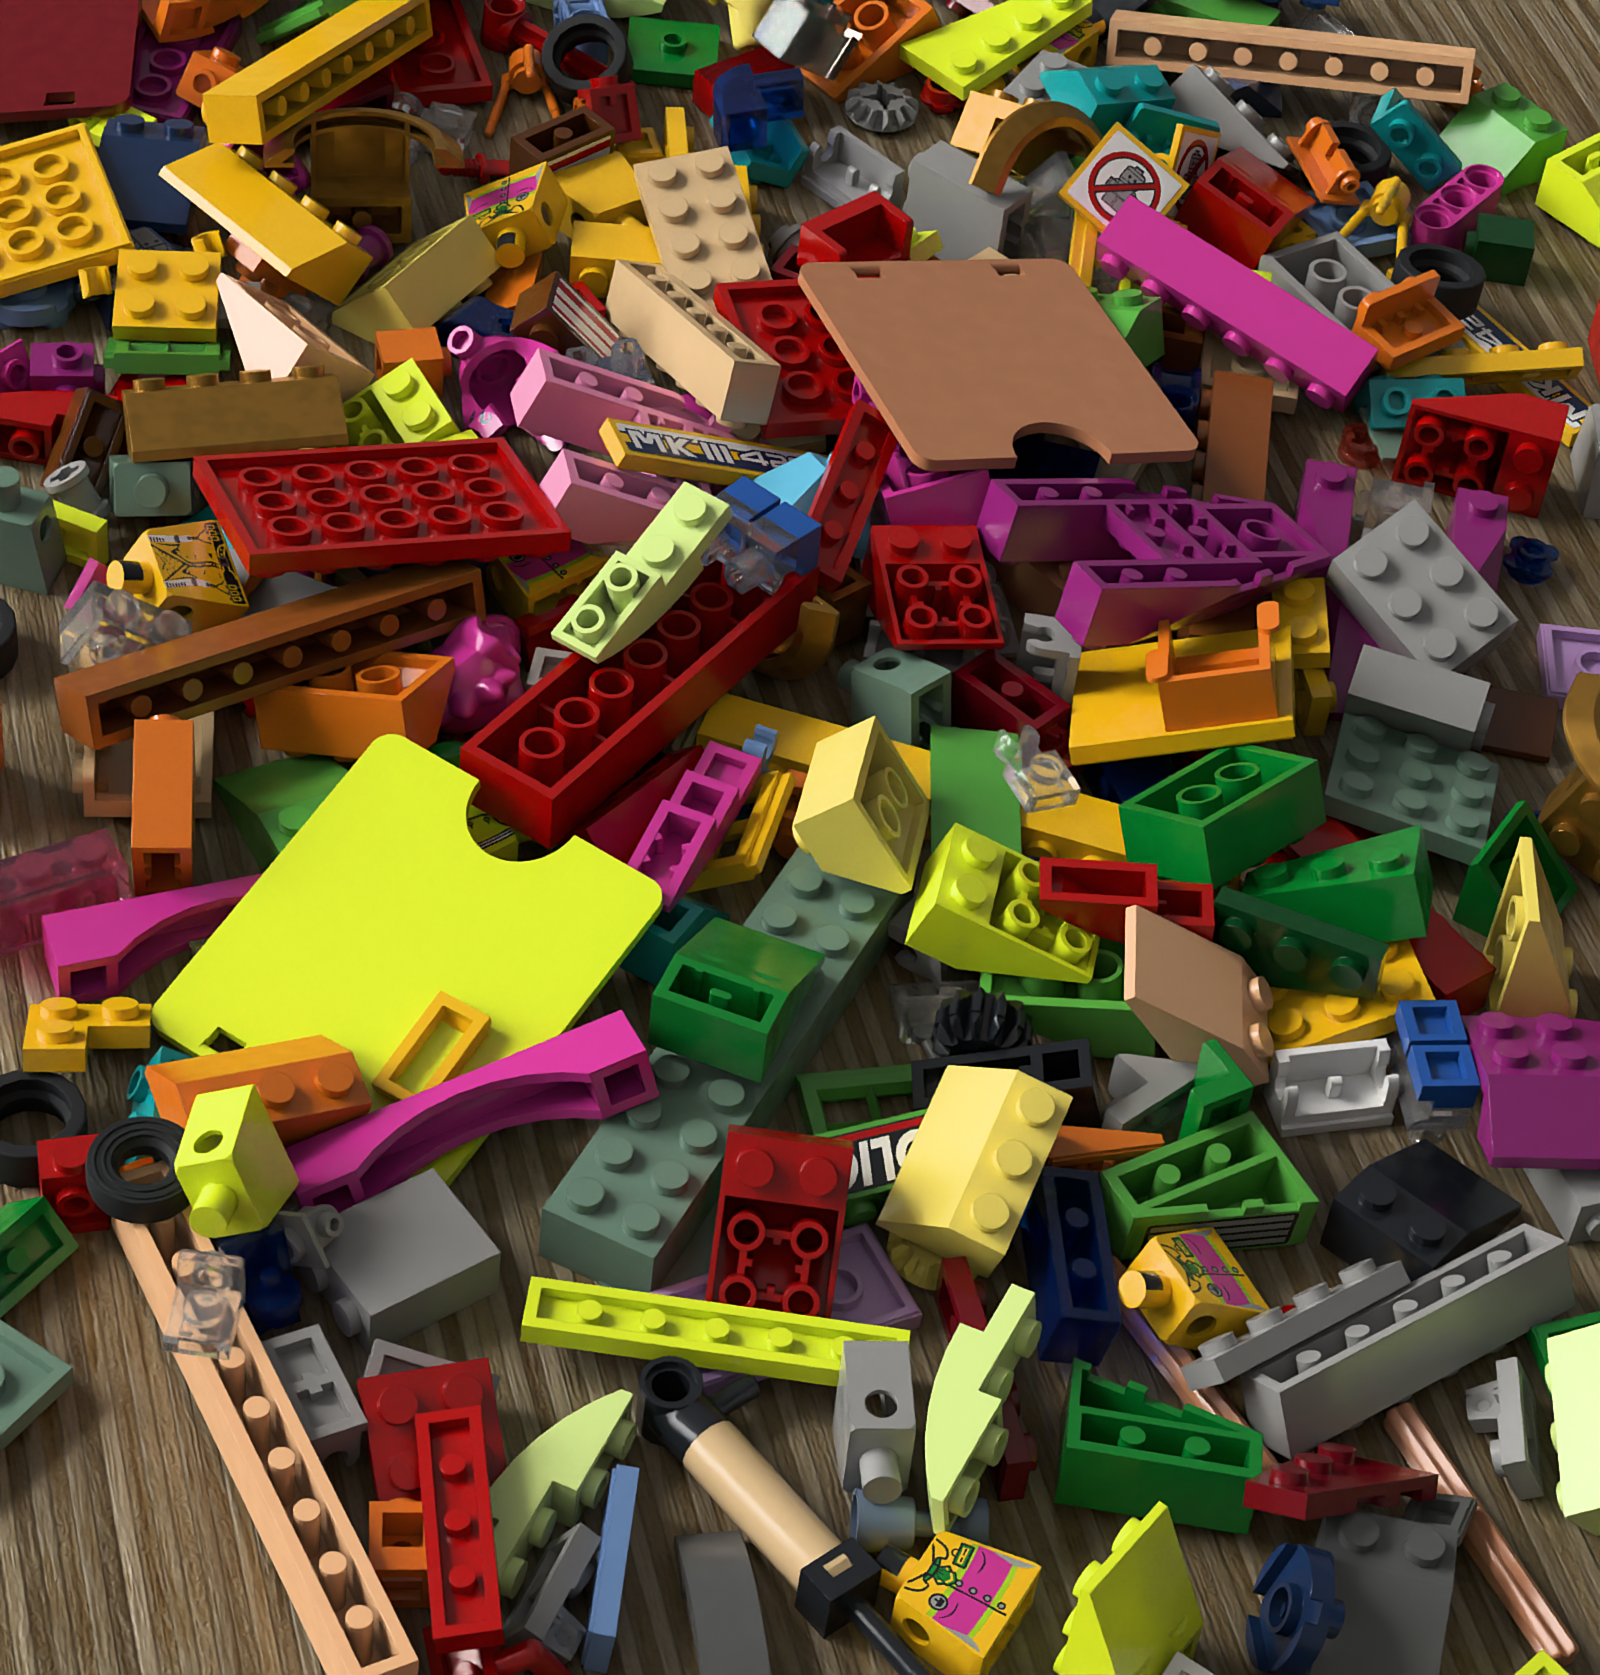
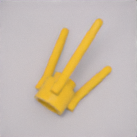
M1397 176L1382 180L1377 184L1371 198L1362 201L1359 210L1343 226L1339 233L1346 239L1368 216H1371L1372 220L1381 226L1395 224L1397 226V258L1400 250L1407 247L1408 226L1412 219L1411 214L1407 211L1411 200L1409 188Z

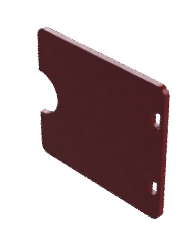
M0 0V123L114 116L127 111L132 104L142 0ZM75 101V104L48 105L49 103Z

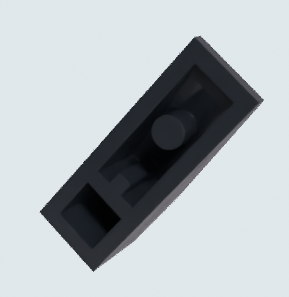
M1089 1038L911 1061L914 1111L929 1107L948 1065L1019 1070L1073 1096L1062 1122L1063 1126L1102 1128L1098 1077Z

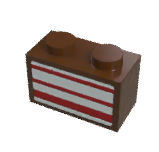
M584 105L512 136L510 142L509 176L546 161L552 172L555 173L614 153L615 128Z
M557 270L519 294L509 330L515 337L543 343L558 350L560 355L615 372L623 336Z

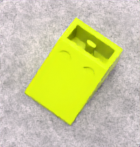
M1600 132L1547 159L1535 205L1549 213L1556 221L1565 224L1584 237L1590 244L1599 248Z
M410 358L343 403L349 445L303 449L430 442L460 433L461 430L413 358Z
M955 822L924 865L905 945L955 969L1088 984L1093 976L1100 936L1066 923L1039 908V862Z
M1159 1501L1142 1521L1132 1517L1123 1526L1112 1545L1111 1551L1113 1553L1103 1564L1096 1560L1092 1561L1078 1578L1072 1592L1078 1598L1077 1606L1069 1615L1062 1630V1633L1068 1636L1067 1644L1063 1647L1053 1665V1671L1057 1674L1162 1675L1177 1651L1193 1660L1204 1622L1168 1506Z

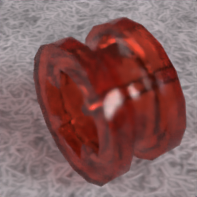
M1366 423L1348 424L1343 429L1341 442L1337 449V455L1341 462L1358 470L1375 468L1381 460L1377 453V445L1373 444L1372 441L1374 439L1371 440L1368 434Z

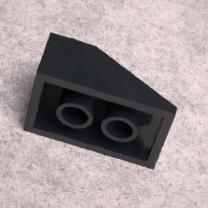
M1423 1139L1369 1164L1333 1198L1320 1244L1350 1266L1369 1258L1373 1259L1376 1267L1401 1260L1410 1282H1413L1493 1240L1520 1213L1523 1205L1427 1139Z

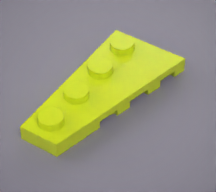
M1009 0L899 44V58L962 101L968 99L971 91L978 92L1092 15L1093 0Z

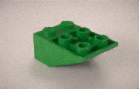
M714 917L675 953L654 990L651 1001L647 1044L761 1083L825 961L826 954Z

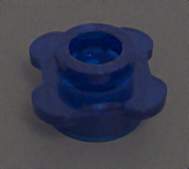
M1516 536L1510 540L1509 546L1512 550L1509 554L1504 555L1503 565L1514 580L1523 584L1536 585L1552 576L1553 569L1551 568V563L1559 558V551L1554 546L1546 545L1539 539L1526 538L1524 536Z

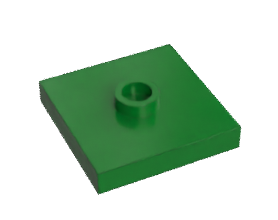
M630 16L627 43L634 62L631 80L635 84L693 89L694 71L717 63L720 25Z

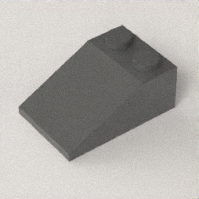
M1358 1509L1355 1513L1324 1517L1314 1547L1327 1550L1334 1557L1335 1598L1342 1600L1345 1604V1619L1339 1635L1335 1639H1325V1643L1314 1661L1309 1675H1439L1454 1584L1458 1531Z

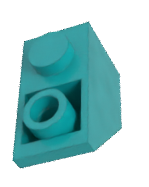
M685 893L670 913L661 910V913L621 963L620 968L657 986L678 950L714 917L730 921V914Z

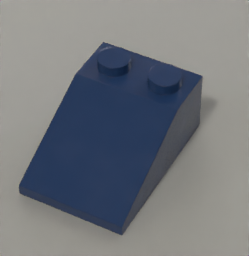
M123 114L115 117V119H108L101 136L98 156L128 229L144 226L152 228L155 232L187 234L196 205L158 174L163 166L205 148L206 127L194 126L193 122L185 119H169L164 123L146 122L143 117L133 114Z

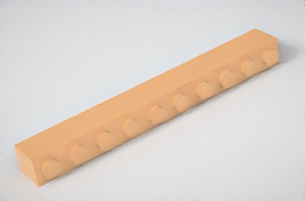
M164 1160L120 1173L124 1180L133 1184H152L162 1180L167 1175L169 1167ZM191 1204L176 1216L156 1223L136 1224L111 1217L112 1228L326 1675H418L419 1659L210 1239L199 1235L190 1226Z

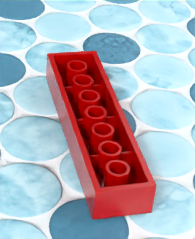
M725 526L701 556L704 570L672 607L647 631L627 647L599 664L574 651L460 747V769L480 781L481 788L476 793L471 805L546 848L551 849L797 630L801 604L805 601L813 602V598L817 596L820 565L817 564L816 568L801 576L767 554L765 548L763 550L759 549Z

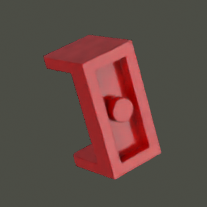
M872 191L802 223L796 264L801 267L810 262L908 261L914 221L878 192Z

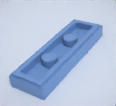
M617 1464L616 1468L612 1469L604 1503L600 1530L601 1540L598 1544L581 1665H584L583 1670L606 1674L617 1632L640 1470L637 1467Z

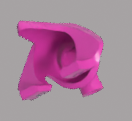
M463 325L455 328L448 337L447 346L450 352L460 359L459 381L462 390L464 431L472 429L479 438L500 437L506 430L517 427L510 397L511 391L538 348L559 354L558 350L522 337L504 335L482 337L468 326ZM531 434V436L536 437L537 441L547 446V449L560 453L563 448L566 449L564 441L545 435L535 436Z

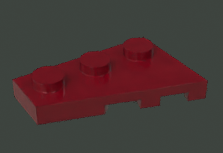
M1324 1442L1319 1443L1318 1448L1308 1453H1297L1294 1459L1283 1464H1272L1270 1470L1246 1480L1243 1507L1300 1520H1312L1355 1513L1357 1504H1373L1383 1508L1399 1506L1400 1495L1412 1497V1499L1420 1502L1436 1500L1439 1474L1356 1457L1357 1449L1352 1446Z

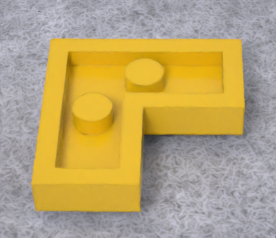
M53 997L43 1000L40 1004H30L22 1048L23 1072H86L88 1049L150 1048L152 1004H139L137 1000L129 997L109 998L104 1000L102 1004H77L71 998Z

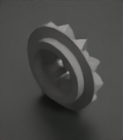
M877 79L874 84L860 82L857 88L848 90L845 112L854 123L868 130L896 132L910 127L916 121L919 101L912 97L910 89H898L896 82L882 84Z

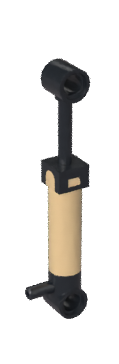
M662 1356L651 1360L642 1369L638 1382L635 1423L638 1425L637 1430L640 1435L652 1444L667 1447L797 1592L794 1607L816 1632L825 1639L851 1622L898 1675H935L874 1608L882 1568L853 1537L842 1543L727 1417L730 1413L759 1397L761 1389L756 1378L745 1374L712 1395L707 1396L703 1391V1376L698 1368L688 1360L676 1356Z

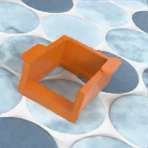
M1265 601L1257 606L1259 647L1176 658L1170 620H1158V649L1151 650L1146 654V680L1149 683H1158L1166 732L1278 718L1275 672L1276 654L1273 641V633L1280 630V609L1277 602Z

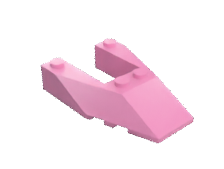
M542 348L536 350L510 393L517 427L535 436L545 435L608 456L611 455L599 433L601 426L607 418L740 440L736 434L731 432L733 428L719 424L714 414L707 420L683 407L685 405L684 397L676 392ZM759 438L757 441L759 444L775 446L762 438ZM565 448L561 450L539 485L540 489L571 530V539L587 544L634 546L684 481L722 500L723 490L728 486L619 469L615 464Z

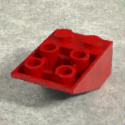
M1241 146L1219 157L1196 180L1174 221L1188 225L1187 230L1249 269L1257 270L1261 256L1273 252L1315 206L1317 201Z
M1523 393L1412 399L1391 481L1456 497L1458 487L1476 491H1489L1493 494L1509 497V512L1537 519L1561 443L1569 405Z
M976 525L871 526L862 574L864 578L872 583L868 601L870 610L896 650L1003 649L1005 643Z
M729 1124L705 1301L831 1319L854 1152L853 1141Z

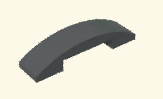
M740 1531L674 1536L673 1544L682 1599H687L699 1675H771L756 1583Z

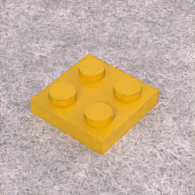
M119 249L112 319L113 340L217 343L220 292L216 280L222 272L221 252Z

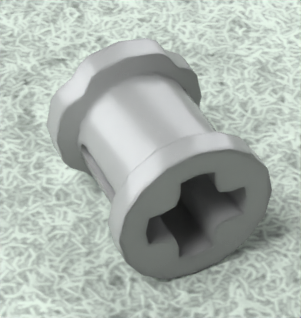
M79 460L66 464L45 479L43 485L47 492L55 494L59 502L100 518L107 516L112 509L106 498H100L87 475L90 469L85 461Z

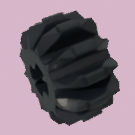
M980 986L976 993L971 994L965 990L957 989L954 998L943 999L940 1009L936 1012L931 1037L933 1052L940 1057L1031 1046L1034 1031L1031 1026L1032 1017L1024 1012L1023 1002L1006 1000L1004 991L996 994L986 993Z

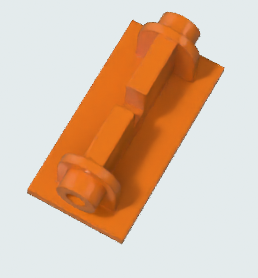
M1314 117L1307 122L1306 131L1302 137L1287 136L1285 138L1286 143L1296 158L1297 164L1303 170L1314 189L1316 197L1321 203L1359 207L1361 202L1355 191L1360 186L1361 175L1353 165L1345 149H1338L1340 141L1328 120Z

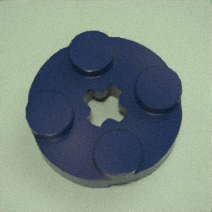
M1285 1543L1271 1553L1257 1577L1253 1593L1262 1595L1264 1598L1261 1604L1260 1617L1249 1614L1247 1616V1652L1252 1665L1259 1671L1272 1675H1309L1312 1665L1325 1643V1639H1335L1339 1635L1345 1619V1604L1342 1600L1335 1598L1336 1582L1332 1553L1306 1544L1294 1545Z

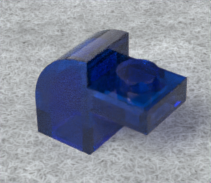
M749 63L727 70L719 76L714 84L713 133L718 146H728L730 152L767 147V122L804 117V77L799 67L753 74Z

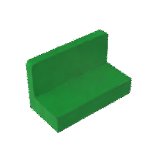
M1211 1039L1202 1044L1178 1140L1248 1111L1254 1085L1216 1039Z
M45 1196L7 1203L0 1208V1318L80 1247Z

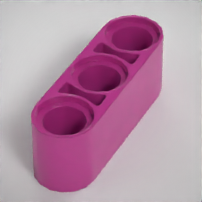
M1474 164L1464 168L1417 206L1409 232L1412 234L1410 245L1427 243L1443 245L1456 250L1462 248L1465 231H1474L1478 213L1495 215L1504 183V177L1501 172L1494 167L1483 164Z

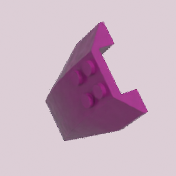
M1493 1011L1482 1013L1480 1016L1461 1015L1468 1039L1466 1045L1470 1046L1481 1084L1480 1088L1484 1094L1477 1138L1490 1167L1600 1170V1021L1567 1018L1555 1013H1545L1538 1017H1511L1507 1014Z

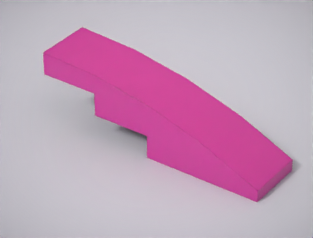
M709 741L694 771L686 770L670 801L663 799L627 865L653 879L660 886L663 897L662 911L671 912L717 850L762 773V758Z

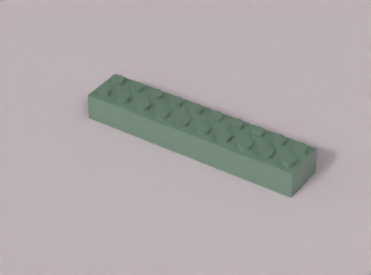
M799 847L796 849L743 926L826 954V957L762 1082L758 1083L656 1047L650 1055L649 1061L660 1096L604 1120L542 1208L539 1256L596 1282H604L614 1288L647 1293L660 1288L719 1199L729 1124L767 1129L795 1087L796 1075L805 1072L893 940V938L888 936L887 925L913 899L919 865H917L912 890L904 894H898L823 872L811 854H805Z

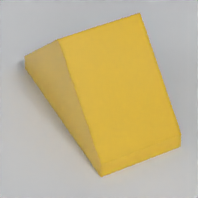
M440 990L371 1083L373 1089L396 1102L417 1094L397 1084L396 1081L441 1021L460 1031L463 1035L422 1091L456 1078L487 1037L492 1023L490 1016Z

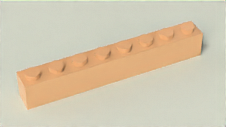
M1116 10L1110 18L1105 64L1157 65L1160 71L1184 73L1194 63L1204 71L1211 66L1215 71L1217 70L1223 77L1377 95H1384L1396 87L1404 98L1468 104L1476 48Z

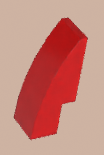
M1040 857L1039 908L1066 923L1097 936L1125 944L1126 908L1138 905L1212 942L1215 928L1213 884L1158 881L1157 864Z

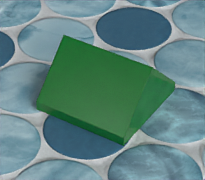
M1526 800L1519 801L1514 805L1469 865L1453 915V921L1487 938L1520 837L1532 838L1559 916L1578 891V887Z

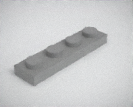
M1372 1258L1358 1262L1338 1273L1342 1281L1341 1284L1329 1289L1327 1282H1323L1294 1295L1292 1299L1296 1307L1283 1314L1279 1306L1250 1318L1245 1322L1250 1332L1238 1338H1235L1233 1331L1227 1332L1199 1345L1198 1349L1202 1357L1180 1368L1190 1391L1225 1383L1410 1284V1279L1401 1260L1376 1267Z

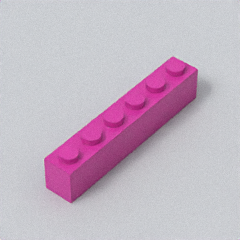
M1132 195L1128 196L1096 240V259L1106 273L1119 280H1123L1126 277L1140 286L1144 296L1161 297L1162 305L1167 303L1180 311L1182 318L1189 325L1200 331H1205L1206 328L1223 338L1222 342L1233 353L1242 357H1246L1249 354L1263 363L1264 369L1273 378L1287 383L1289 380L1306 390V396L1322 408L1329 409L1332 406L1343 413L1376 366L1378 348Z

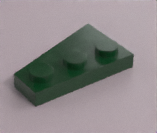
M1222 886L1214 901L1215 928L1212 942L1242 956L1256 976H1263L1270 987L1367 999L1374 998L1381 983L1389 944Z

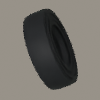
M158 1117L128 1118L104 1129L92 1142L85 1163L86 1184L95 1204L103 1212L115 1219L136 1224L164 1221L185 1210L190 1205V1202L175 1174L174 1166L185 1129L172 1121ZM150 1155L163 1159L167 1163L169 1171L158 1182L140 1185L124 1180L119 1173V1168L129 1158Z

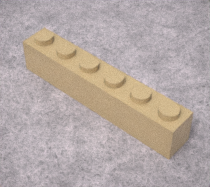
M616 259L605 305L606 319L619 329L618 332L623 337L630 339L637 345V351L648 355L655 361L657 369L668 373L674 378L676 386L687 390L696 398V404L707 408L713 413L719 424L735 429H744L747 423L767 425L781 365L678 278L667 273L661 264Z

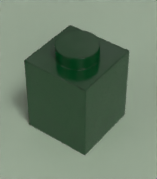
M1478 213L1474 231H1465L1461 252L1473 257L1483 267L1486 274L1485 281L1524 287L1535 250L1534 221Z

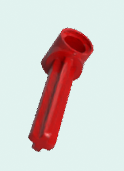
M484 0L480 41L486 48L495 52L506 53L524 47L526 44H531L534 49L542 54L543 43L549 33L533 24V15L525 10L524 0ZM577 48L568 52L561 63L563 71L579 80H589L590 78L598 77L609 68Z

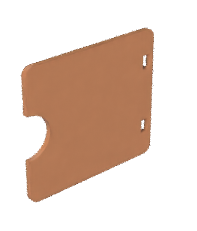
M1046 258L810 262L802 265L798 276L799 286L908 458L919 468L928 471L1015 468L1017 456L1013 449V443L1023 436L1036 433L1056 434L1079 441L1100 454L1109 465L1185 462L1193 459L1198 446L1197 438L1075 270L1061 260ZM999 274H1017V275L1000 276ZM873 276H877V277H878V278H858V277H873Z

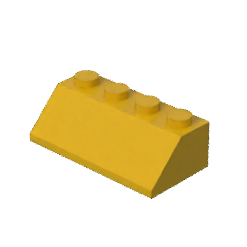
M214 143L163 166L158 175L285 277L339 307L374 258L358 245L363 238L360 234L339 220L333 226L326 220L330 214L328 209L308 195H305L302 200L296 197L294 192L298 186L274 169L268 175L262 170L264 166L263 158L244 145H241L238 151H235L223 143Z

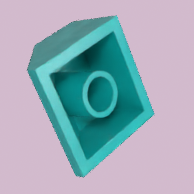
M1115 65L1042 71L1039 76L1052 101L1070 104L1084 112L1096 124L1103 137L1117 121L1124 127L1139 103L1144 102L1171 109L1177 99L1157 65Z

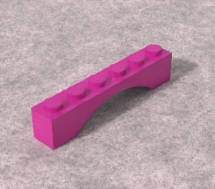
M263 873L42 915L44 957L57 997H67L74 999L77 1003L118 996L137 977L161 961L191 947L205 944Z
M621 1009L286 1147V1153L300 1180L292 1192L299 1209L304 1206L316 1207L320 1204H327L333 1206L339 1213L406 1181L411 1175L442 1154L475 1138L504 1128L542 1120L568 1118L603 1120L659 1097L647 1050Z

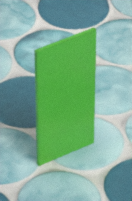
M937 725L930 726V856L955 822L1022 854L1018 733Z

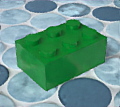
M1251 744L1218 748L1118 806L1127 862L1157 864V876L1160 880L1172 879L1188 883L1213 884V891L1221 889L1222 886H1227L1229 880L1247 869L1264 864L1267 861V857L1287 845L1302 841L1305 838V834L1326 822L1318 760Z

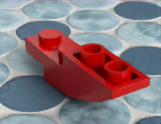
M33 390L0 393V458L47 466L75 391ZM107 395L120 401V396ZM126 434L118 455H128Z

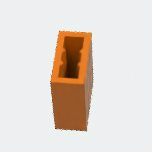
M168 714L155 715L149 719H134L131 853L135 896H146L194 886L196 789L194 720H181L177 716Z

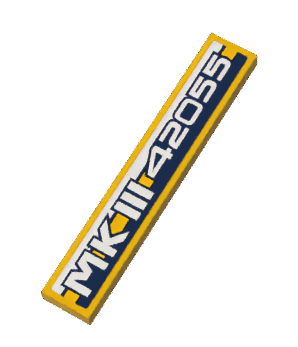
M1394 268L1387 270L1386 277L1391 280ZM1479 305L1472 316L1459 320L1466 328L1461 341L1453 344L1456 348H1468L1470 354L1489 353L1490 348L1507 344L1519 346V351L1529 350ZM1562 379L1498 384L1508 394L1523 393L1569 405L1561 441L1568 448L1574 446L1591 404Z
M607 418L599 430L608 452L619 469L730 486L742 476L754 479L807 453L801 450ZM818 454V455H821V456H824V457H827V458H828V456H829V455H824V454Z

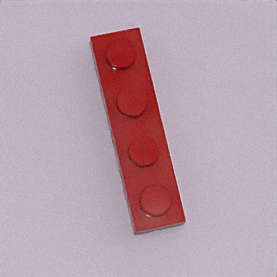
M860 399L849 410L807 516L822 525L818 564L820 565L818 585L832 593L844 579L898 442L879 410Z
M481 1405L415 1414L432 1636L436 1655L505 1645L485 1429Z

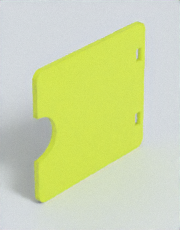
M386 734L378 737L371 743L157 1000L152 1008L151 1019L160 1037L192 1057L219 1053L209 1047V1045L215 1041L220 1033L244 1048L323 1035L353 1052L372 1101L369 1114L396 1103V1101L374 1090L371 1083L440 990L490 1016L492 1022L487 1037L457 1077L570 1031L661 913L663 908L662 891L653 879L576 835L557 851L536 860L523 862L506 861L486 853L476 844L468 829V813L476 793L481 788L480 781L409 739L398 734ZM441 1021L396 1083L415 1093H420L462 1037L463 1033ZM489 1134L475 1138L442 1154L408 1179L434 1168L449 1187Z

